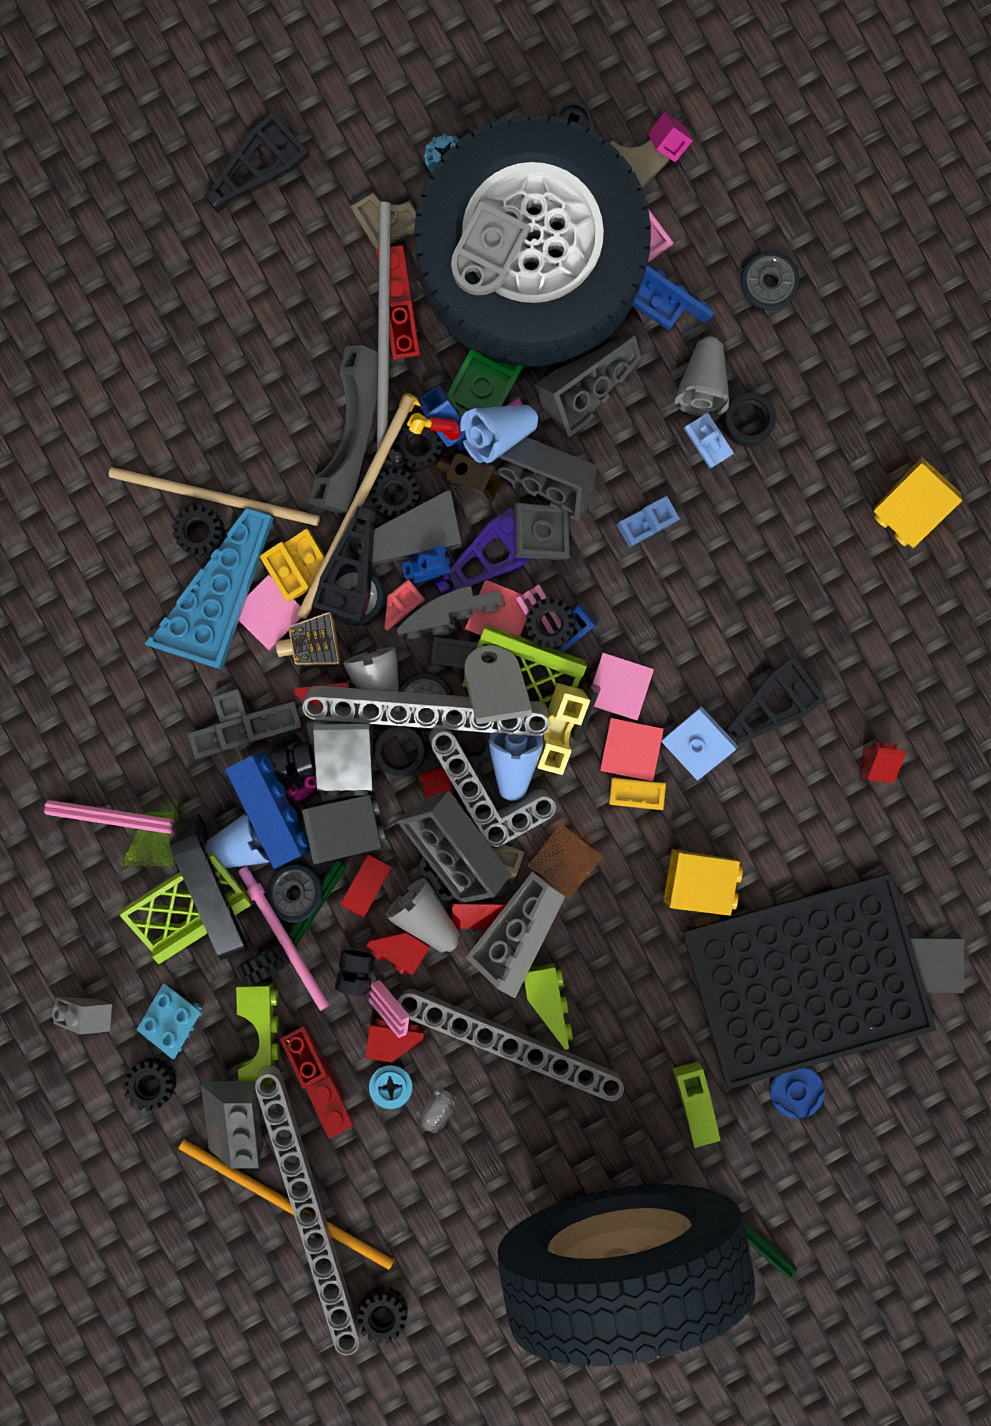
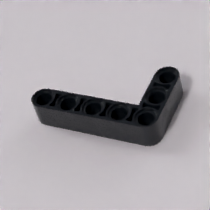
M196 814L174 823L170 836V848L216 954L220 960H224L247 951V944L206 850L208 833L201 815Z

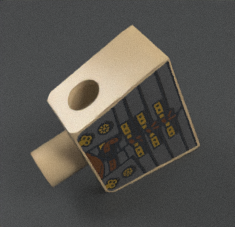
M325 613L290 626V639L276 641L278 657L293 655L296 665H342L334 617L331 613Z

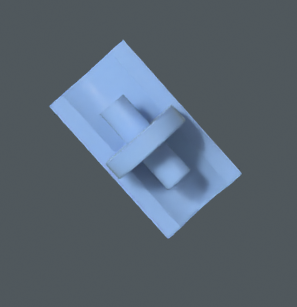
M708 412L684 427V430L709 469L734 454Z

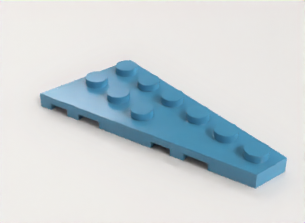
M248 508L244 510L227 533V538L218 549H215L210 556V561L204 569H200L176 601L177 605L168 617H164L159 624L160 628L153 637L147 640L145 645L222 670L260 560L259 556L262 554L274 519L271 515Z

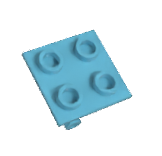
M163 983L139 1024L137 1031L170 1058L175 1059L178 1052L182 1051V1045L186 1038L190 1037V1031L194 1030V1024L198 1017L202 1016L203 1006L196 1002L192 1005L167 984Z

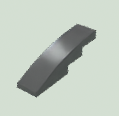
M290 702L187 733V738L194 760L289 732L302 726L295 703Z

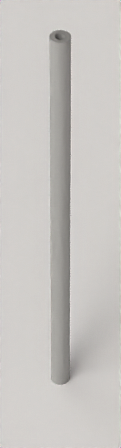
M380 202L377 451L388 430L391 203Z

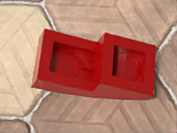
M368 854L340 905L364 918L392 867Z

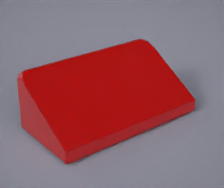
M453 901L452 921L457 929H488L504 909L506 902L458 903Z

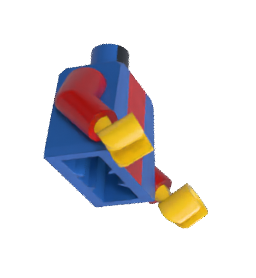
M440 384L419 399L410 393L402 396L399 406L406 395L415 400L409 412H412L414 406L417 405L420 406L419 410H423L425 415L414 413L410 417L407 425L410 426L409 430L411 432L421 434L425 426L428 427L429 431H436L447 447L454 445L458 452L466 450L463 443L467 439L465 431L461 432L460 429L461 416Z

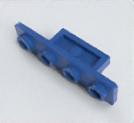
M647 265L641 287L633 303L634 307L668 331L672 328L683 309L703 323L711 319L714 312L710 310V306L701 299L696 300L688 294L685 287L678 283L673 284L666 279V275L661 270Z

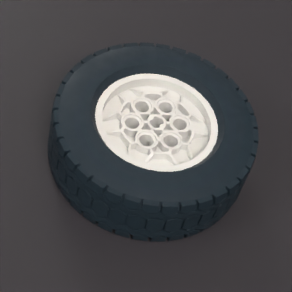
M526 114L511 116L510 120L507 117L491 122V126L485 124L473 130L472 135L470 133L456 142V147L452 146L441 157V161H438L430 173L420 196L415 218L414 243L418 272L424 294L436 317L456 340L468 349L474 350L484 357L499 363L512 366L523 365V368H533V366H536V368L548 367L553 364L558 365L571 361L593 350L604 342L623 322L633 306L646 271L650 254L651 224L645 194L641 190L642 186L635 172H632V167L623 155L619 156V151L608 141L604 142L602 136L591 129L588 132L587 127L571 121L570 124H567L568 119L551 116V119H548V115L531 114V118H528ZM482 201L531 226L527 237L533 239L531 241L525 240L506 279L497 290L486 295H473L461 289L454 280L451 260L479 202ZM535 207L541 212L537 215H531L527 210ZM554 222H559L564 228L554 230L550 225ZM557 249L562 253V256L554 258L548 252ZM534 262L538 267L535 270H527L524 264ZM472 271L466 275L465 280L469 284H477L481 280V275L478 272Z

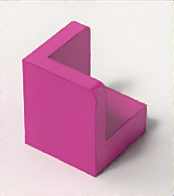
M666 112L662 114L648 133L655 149L674 162L679 159L693 141L685 126Z

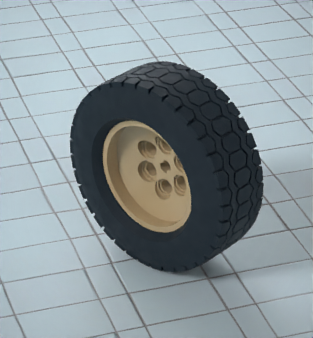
M654 1184L638 1185L637 1187H620L618 1190L613 1188L599 1191V1193L594 1192L582 1195L580 1198L575 1197L562 1201V1204L557 1203L547 1207L546 1210H541L531 1215V1217H527L508 1231L498 1247L499 1275L512 1335L525 1351L548 1361L553 1360L556 1363L567 1365L571 1363V1365L589 1366L591 1363L592 1366H611L614 1363L617 1366L634 1364V1360L641 1363L657 1360L656 1356L665 1358L679 1354V1350L685 1352L700 1346L699 1343L705 1344L733 1328V1325L740 1322L744 1315L749 1312L755 1299V1277L741 1210L728 1196L702 1187H689V1185L677 1184L673 1186L672 1184H657L654 1186Z

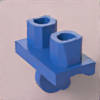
M438 546L409 558V561L403 562L402 568L405 579L413 578L414 584H419L451 573L449 567L450 559L445 556V546Z

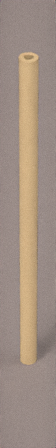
M111 467L109 470L110 478L242 509L248 508L264 514L318 526L320 520L319 515L114 467Z

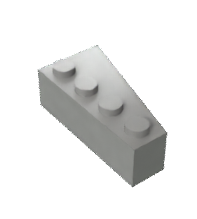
M531 872L467 955L466 959L498 990L515 998L565 896L549 882Z

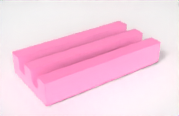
M540 585L535 586L516 598L525 615L529 613L530 609L524 600L529 599L532 605L536 604L537 601L533 596L538 593L541 600L547 598ZM549 612L560 629L561 620L555 612ZM544 614L541 618L542 623L548 633H555Z
M380 980L371 983L373 990L370 991L372 996L369 998L370 1004L398 1038L407 1035L410 1015Z

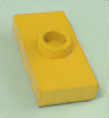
M611 777L609 805L663 810L666 783Z

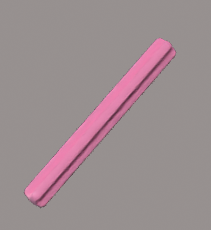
M48 800L44 808L46 815L162 833H171L174 826V820L169 818Z

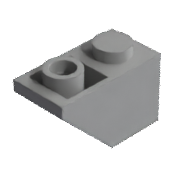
M60 996L55 998L52 1017L55 1025L80 1035L110 1031L112 1004L99 999Z

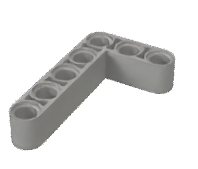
M433 728L431 730L429 740L434 753L489 845L493 847L501 846L554 815L556 811L555 802L550 794L543 789L534 790L523 798L497 811L453 732L449 729ZM446 735L450 737L446 745L440 746L436 744L439 736ZM453 759L463 760L460 767H449V763ZM472 781L475 783V787L470 791L462 789L466 782ZM539 801H548L544 808H536V804ZM479 805H488V808L485 812H475L476 808ZM518 813L524 814L521 821H512L514 815ZM493 827L501 828L500 832L496 835L488 834L489 830Z

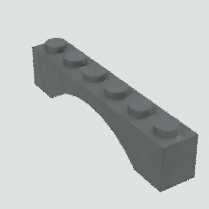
M363 345L345 346L339 372L346 398L344 432L333 459L315 477L309 504L337 513H347L354 499L363 456L366 452L369 430L373 422L372 417L378 400V352Z

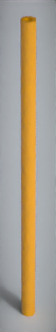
M183 1139L178 1149L294 1215L288 1198L238 1169L230 1168L222 1160ZM305 1208L302 1209V1211H303L304 1213H307V1214L312 1213V1212H310L309 1210H307V1209H305ZM327 1221L332 1238L389 1270L394 1259Z

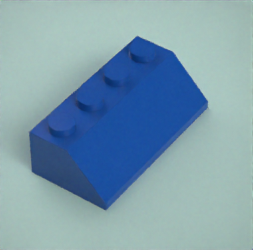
M261 752L225 770L273 869L311 850L308 836L302 831L298 823L297 813L290 806L285 796V788L277 780L273 771L272 761L264 752Z

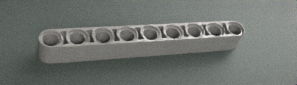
M313 686L307 691L302 706L304 714L314 720L530 736L543 735L550 726L548 709L539 702H530L532 708L531 716L476 724L470 697ZM311 700H319L322 702V705H314ZM347 702L350 707H341L338 703ZM375 704L378 708L372 710L367 708L366 705ZM402 706L406 710L399 712L393 707ZM430 708L433 712L426 714L421 709ZM451 710H457L461 714L453 716L448 712ZM534 716H540L543 718L541 721L538 722L531 720V718Z
M406 989L398 999L400 1005L410 1015V1020L602 1099L615 1101L623 1094L624 1087L620 1076L615 1071L416 989ZM406 997H412L417 1001V1007L408 1009L404 1006L403 1000ZM436 1007L442 1011L443 1015L439 1019H432L428 1015V1010ZM456 1018H463L467 1021L468 1025L460 1030L454 1027L453 1021ZM487 1028L492 1031L493 1035L487 1040L481 1039L478 1036L479 1030ZM514 1039L518 1045L516 1048L508 1050L503 1046L505 1040ZM532 1049H539L543 1055L538 1060H532L528 1057V1053ZM562 1059L568 1064L565 1069L556 1070L553 1067L554 1062ZM583 1070H590L593 1074L589 1080L584 1081L578 1078L579 1073ZM614 1080L617 1082V1087L612 1091L605 1090L603 1088L605 1082Z

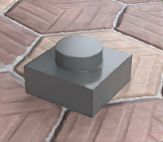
M240 689L212 697L220 723L248 715Z

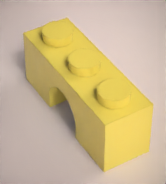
M557 683L548 708L550 726L548 731L542 735L543 749L536 765L538 769L563 775L572 751L569 747L571 730L574 724H582L590 699L583 690Z

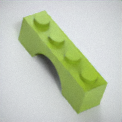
M241 982L236 987L237 1015L249 1020L255 1026L259 1035L258 1052L254 1058L240 1066L238 1069V1081H256L258 1073L263 1067L275 1066V1060H279V1043H275V1033H278L279 1018L274 1016V1006L278 1005V990L274 989V982H258L248 987H245L244 983ZM269 1077L262 1080L265 1086L276 1084L275 1080Z

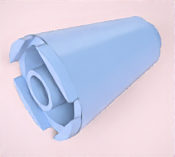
M529 405L473 408L466 411L461 418L460 429L461 432L465 431L467 438L463 441L464 446L476 462H493L537 428L538 415Z
M490 733L488 744L499 793L509 801H517L526 795L543 749L542 735Z
M247 813L207 840L206 850L208 854L213 852L225 868L263 864L270 861Z

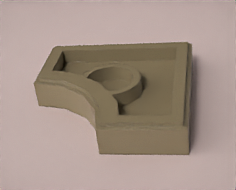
M651 140L642 146L634 148L620 146L614 141L610 143L619 151V156L623 155L632 167V172H635L642 189L669 162L668 157L655 149Z
M371 193L351 205L350 208L374 248L379 249L380 202L383 201L379 200L374 193ZM410 201L401 205L391 204L390 247L414 234L416 211Z

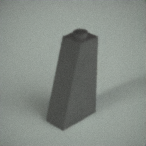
M451 491L443 492L374 529L372 566L408 559L438 546H445L446 550L461 548L462 544ZM361 540V543H362V544L357 545L360 559H361V557H362V550H363V541H362V540Z

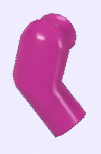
M308 776L301 788L292 784L286 791V796L292 799L291 802L298 803L312 795L317 788L316 777Z

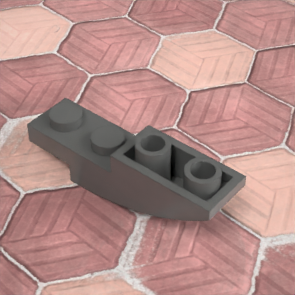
M471 586L452 591L430 601L414 612L399 626L397 633L399 636L407 638V641L422 639V634L433 633V635L449 633L448 629L455 628L454 617L456 616L457 619H467L473 617V613L483 611V614L498 612L499 607L506 606L504 595L500 591L477 596L476 590Z

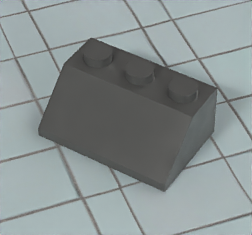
M206 1081L201 1083L209 1150L230 1168H259L263 1150V1135L259 1100L255 1089L256 1081Z

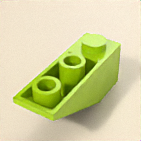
M554 963L530 967L524 979L527 999L564 1049H569L568 1040H573L571 1025L570 1023L565 1024L563 1014L568 1013L566 997H560L559 987L564 986L561 970L556 971Z
M694 1062L673 1068L694 1148L721 1141L710 1092L700 1063Z

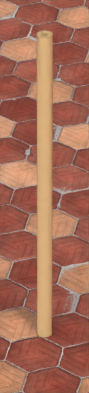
M406 395L404 396L297 613L298 616L307 619L312 609L311 606L320 577L352 517H354L356 508H362L415 401L414 399Z

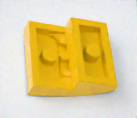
M305 529L287 542L278 543L259 557L286 602H289L309 591L325 558V554L311 531Z

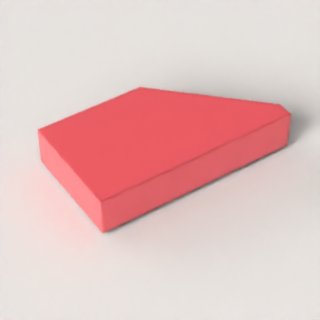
M409 579L387 597L384 626L387 632L426 601Z

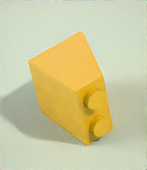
M921 457L874 507V512L876 513L874 518L884 528L889 525L896 532L894 537L902 545L906 546L909 544L914 548L962 501V495L945 477Z
M672 849L663 902L669 908L731 916L732 909L737 907L738 893H735L736 883L741 882L743 868L739 866L740 862L735 859Z

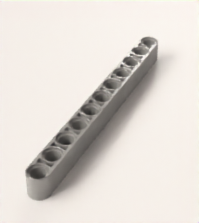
M265 1066L259 1071L255 1084L258 1100L335 1349L341 1355H351L355 1353L359 1346L357 1318L282 1074L275 1066ZM269 1077L274 1079L276 1084L265 1086L262 1080ZM277 1103L282 1105L284 1109L280 1112H274L270 1106ZM285 1129L290 1131L292 1135L284 1138L278 1132ZM294 1155L299 1158V1161L290 1163L286 1160V1157ZM297 1181L305 1182L307 1186L304 1188H297L294 1186V1183H296ZM305 1207H311L315 1211L313 1213L307 1214L304 1213L302 1209ZM317 1232L320 1233L322 1237L319 1239H314L310 1237V1234ZM321 1258H326L330 1260V1262L327 1264H321L318 1262V1260ZM328 1284H335L338 1287H336L335 1289H328L325 1286ZM336 1309H342L345 1312L342 1314H336L333 1311ZM349 1334L353 1337H351L350 1339H344L341 1336Z

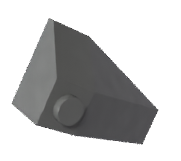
M633 334L562 366L535 384L542 407L566 437H571L589 424L594 418L592 413L601 402L606 403L610 398L608 393L617 382L622 383L640 361L641 354L636 336Z

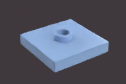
M702 706L661 741L697 781L738 748V745Z

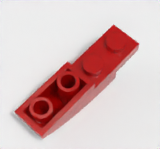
M403 245L390 247L389 336L393 360L420 356ZM376 249L379 265V249Z
M303 1026L282 1037L280 1041L302 1088L306 1089L328 1138L330 1139L354 1126V1121L344 1102L345 1097L324 1056L306 1027Z

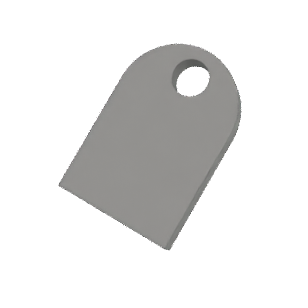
M480 201L452 255V274L458 286L473 295H486L497 290L506 279L531 230V226ZM469 272H478L481 275L480 282L469 284L465 280Z
M491 645L477 648L471 652L465 662L464 677L476 724L531 716V704L516 657L505 648ZM490 656L496 661L488 664L483 662L482 658Z

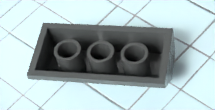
M450 791L430 796L397 820L398 824L458 903L495 897L511 876L503 861L499 859L488 841L481 835L471 818L467 816Z

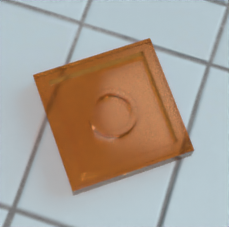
M560 823L527 865L570 899L603 856Z

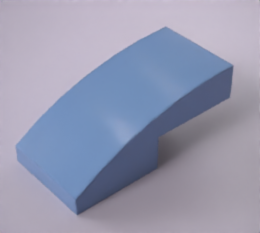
M666 496L616 525L630 548L680 520Z

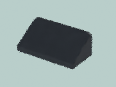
M585 680L581 681L578 689L584 691L590 702L582 724H574L570 736L577 742L583 736L601 690L600 686Z

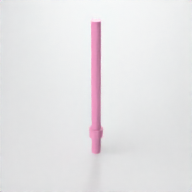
M247 866L241 868L238 873L248 888L247 894L252 901L255 900L317 1007L322 1011L329 1006V1003L266 899L264 888L261 883L256 882Z

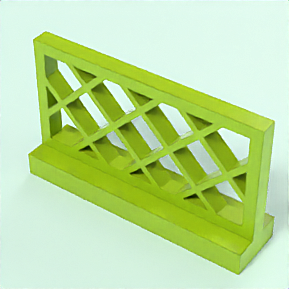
M486 623L476 649L483 647L484 644L499 646L507 649L513 655L519 656L524 666L520 667L521 672L527 670L532 683L525 685L526 690L534 687L539 696V700L535 702L542 703L546 707L545 702L551 700L553 694L543 698L538 688L539 684L552 679L556 688L557 681L555 677L567 674L574 677L570 687L577 688L587 667L586 660L551 647L540 646V644ZM492 659L485 663L491 664L494 663L496 660ZM526 659L532 661V663L527 664ZM539 664L546 666L549 675L535 681L530 668ZM551 669L557 670L558 672L552 673ZM464 679L462 686L467 688L466 681Z
M210 852L208 855L212 864L216 867V873L221 884H229L233 888L226 896L234 914L237 915L251 906L247 890L243 885L240 886L215 854ZM180 872L119 911L121 918L150 949L152 958L158 964L207 934L197 909L193 908L194 902L189 891L177 890L178 883L184 880ZM159 895L171 896L169 906L154 905V899ZM175 896L189 897V907H174ZM136 910L148 911L146 921L134 920L130 914ZM152 911L167 912L166 922L150 921ZM172 913L187 914L186 920L181 924L170 923ZM148 928L164 929L163 935L152 941L147 935Z

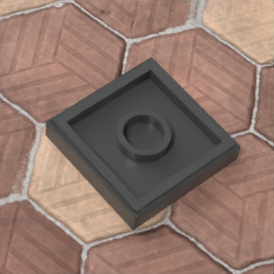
M516 503L514 505L515 557L567 561L570 558L568 511L562 507L558 511L550 505Z
M910 937L926 993H964V939Z

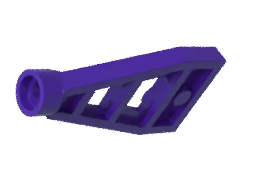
M512 508L506 510L484 528L451 567V573L445 574L434 582L441 595L465 587L476 586L485 580H491L521 568L533 559L515 557L514 511ZM498 538L508 550L509 557L499 563L491 564L483 556V550L492 539ZM476 557L483 565L484 571L471 579L466 578L462 573V567L471 558ZM446 581H451L454 587L451 589Z

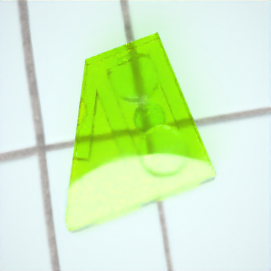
M147 812L146 814L173 819L174 823L177 822V812ZM139 829L122 862V866H176L177 864L170 848L171 833Z

